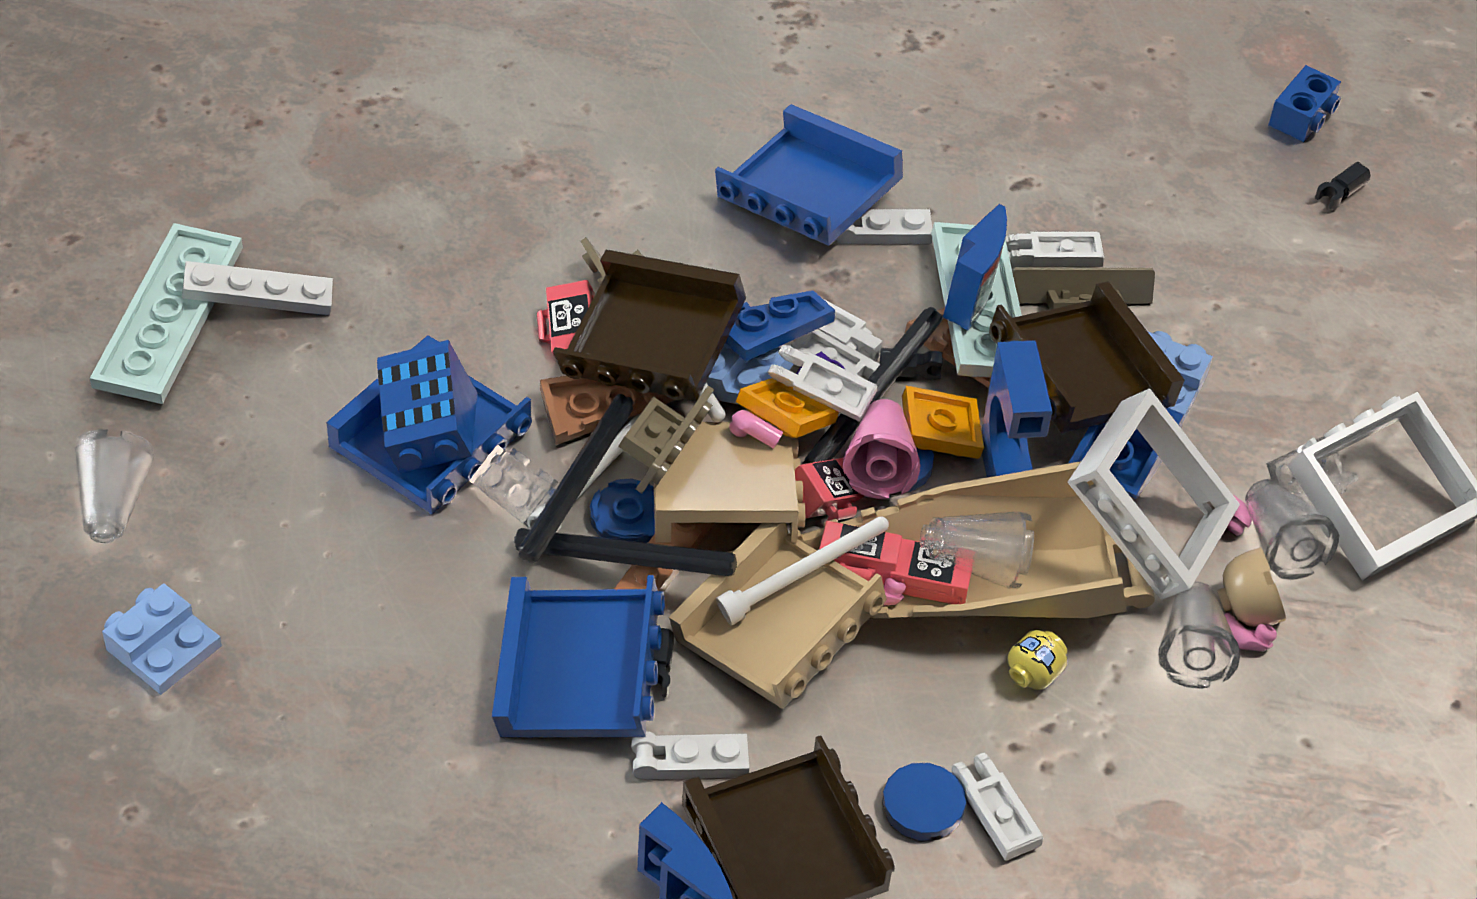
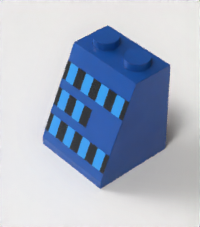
M445 340L378 357L377 371L385 449L400 474L471 457L477 391L450 341Z

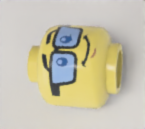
M1030 631L1008 653V664L1011 668L1009 674L1014 682L1025 688L1028 686L1035 690L1045 689L1067 667V648L1063 641L1053 632Z

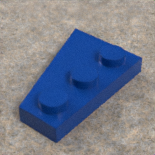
M813 290L772 297L769 304L750 307L748 302H744L725 343L746 362L834 322L835 309Z

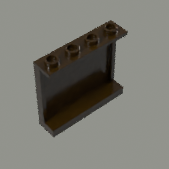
M606 249L600 259L605 277L568 349L555 347L553 350L562 374L573 379L583 378L598 381L606 386L617 385L632 388L640 393L651 392L666 395L674 400L685 399L697 402L747 298L740 274Z
M1109 281L1096 284L1090 301L1011 318L1002 304L997 305L992 323L990 324L989 334L995 343L1036 341L1052 407L1051 420L1061 433L1107 423L1121 401L1147 389H1151L1165 408L1174 407L1185 381Z
M821 735L815 737L813 752L707 788H704L699 776L683 781L682 806L696 834L707 846L720 866L733 899H867L889 891L891 875L895 871L893 858L887 848H881L876 839V828L872 818L868 814H863L858 805L859 799L855 786L851 781H845L841 773V764L836 751L833 748L828 749Z

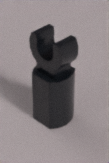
M1355 162L1335 176L1331 182L1320 184L1317 188L1315 199L1319 200L1324 196L1331 197L1328 208L1331 210L1338 208L1341 200L1348 198L1369 182L1370 170L1360 162Z
M880 348L879 364L882 363L893 348ZM928 351L924 354L916 353L899 376L915 378V375H922L930 380L941 379L943 352Z
M661 628L660 650H654L653 660H656L658 664L657 683L662 686V697H667L670 693L671 678L669 672L671 670L675 636L670 629Z

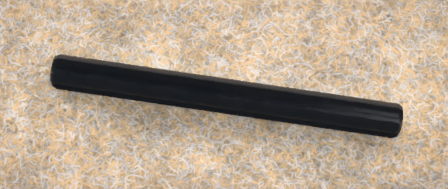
M929 307L922 311L869 377L868 381L877 385V392L871 403L881 399L942 322L943 317L937 312L936 308ZM841 413L837 417L836 423L829 427L805 457L804 463L832 460L857 429L860 422Z
M623 394L615 396L520 544L519 557L522 560H527L530 563H535L539 560L633 411L634 401L631 397H626Z
M520 528L517 530L514 537L516 550L519 551V546L530 529ZM559 532L554 534L542 553L728 577L733 576L737 568L736 555L729 552Z

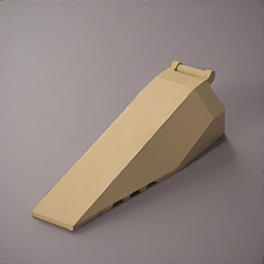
M1081 461L939 486L898 499L897 505L875 511L874 507L862 510L861 516L840 522L861 527L877 517H884L889 522V527L885 532L902 535L903 539L920 542L921 537L954 543V549L975 553L965 604H948L903 595L904 598L898 604L883 606L879 613L871 616L869 619L966 616L1091 618L1127 612L1126 606L1133 605L1136 608L1149 607L1155 602L1153 589L1128 558L1127 562L1132 587L1123 588L1122 577L1118 575L1114 555L1116 553H1123L1122 550L1068 484L1069 479ZM1092 480L1087 482L1089 486L1094 484ZM837 519L830 520L838 523ZM824 528L801 534L798 530L797 539L818 551Z

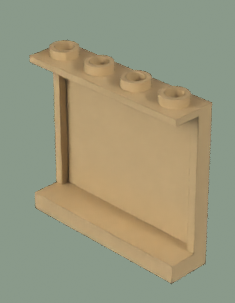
M701 422L687 444L679 440L685 444L684 448L673 464L665 460L671 466L659 484L654 483L655 542H671V523H789L791 543H797L798 527H805L803 482L796 481L795 469L801 465L800 459H798V438H791L782 434L773 449L749 434L745 437L735 436L730 431V422Z
M762 523L733 552L736 555L737 561L734 575L728 577L711 574L668 618L677 642L783 709L793 698H797L803 693L807 683L819 670H824L830 664L833 656L845 643H849L855 638L859 628L871 616L879 613L887 600L882 577L876 573L870 581H867L832 560L751 605V610L745 613L746 618L731 626L721 613L716 597L729 590L744 592L817 551L798 539L797 543H791V536L788 533L786 523Z

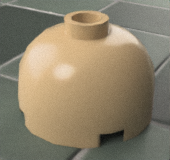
M1261 547L1247 551L1235 557L1227 564L1222 575L1224 588L1217 590L1224 612L1232 610L1238 621L1252 627H1257L1259 624L1274 625L1286 621V614L1276 583L1272 579L1269 564Z

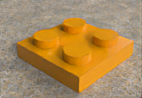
M773 378L741 388L736 399V403L748 409V412L778 427L777 429L783 432V435L791 438H798L834 424L839 415L838 411L793 390V387L786 386Z
M912 386L905 387L901 396L903 412L916 448L980 459L984 445L977 399Z

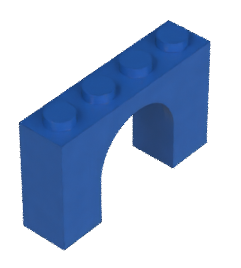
M1036 341L997 343L981 430L984 445L982 457L987 478L1033 470L1027 438L1047 437L1052 407Z

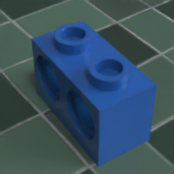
M1305 65L1275 100L1268 126L1305 142L1312 132H1319L1324 124L1326 115L1328 113L1333 115L1341 101V96H1338L1341 81Z

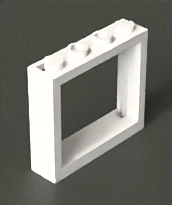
M1151 389L1121 401L1068 481L1071 488L1161 600L1189 590L1240 506V503ZM1136 428L1204 513L1203 518L1179 557L1109 470ZM1092 480L1094 484L1089 486L1087 482ZM1210 501L1215 509L1212 510L1207 502Z
M1418 392L1404 399H1401L1400 396L1392 397L1382 404V410L1375 413L1371 408L1353 419L1355 424L1346 427L1344 423L1335 426L1325 433L1324 436L1326 438L1319 442L1315 438L1310 439L1304 445L1295 449L1298 455L1287 465L1362 581L1477 519V480ZM1399 421L1457 508L1376 551L1318 462Z

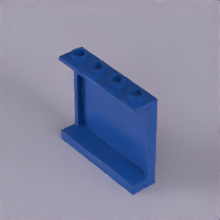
M790 104L783 110L784 128L733 173L720 167L715 169L717 195L726 201L829 246L903 178L902 150Z
M427 335L413 348L437 343L439 341ZM469 376L477 391L472 456L400 474L385 449L379 381L377 378L326 422L328 444L331 449L430 514H433L443 504L450 503L457 491L468 481L475 480L482 468L493 458H499L504 453L506 447L517 436H522L528 431L532 423L531 399L526 397L518 405H515Z
M648 575L646 589L531 590L527 577H511L492 711V719L500 737H646L647 721H653L655 711L654 698L650 696L651 685H657L658 664L656 660H653L654 650H660L662 641L661 627L657 625L658 615H664L665 611L664 592L658 591L654 575Z

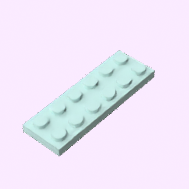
M934 222L931 234L945 306L962 239L976 225ZM1006 240L1004 241L989 299L979 318L968 331L948 320L958 375L991 377L997 343L992 340L989 328L997 305L1002 304L1011 318L1022 316Z
M173 223L90 376L91 388L163 404L215 303L182 298L186 261L234 266L243 249L242 238Z

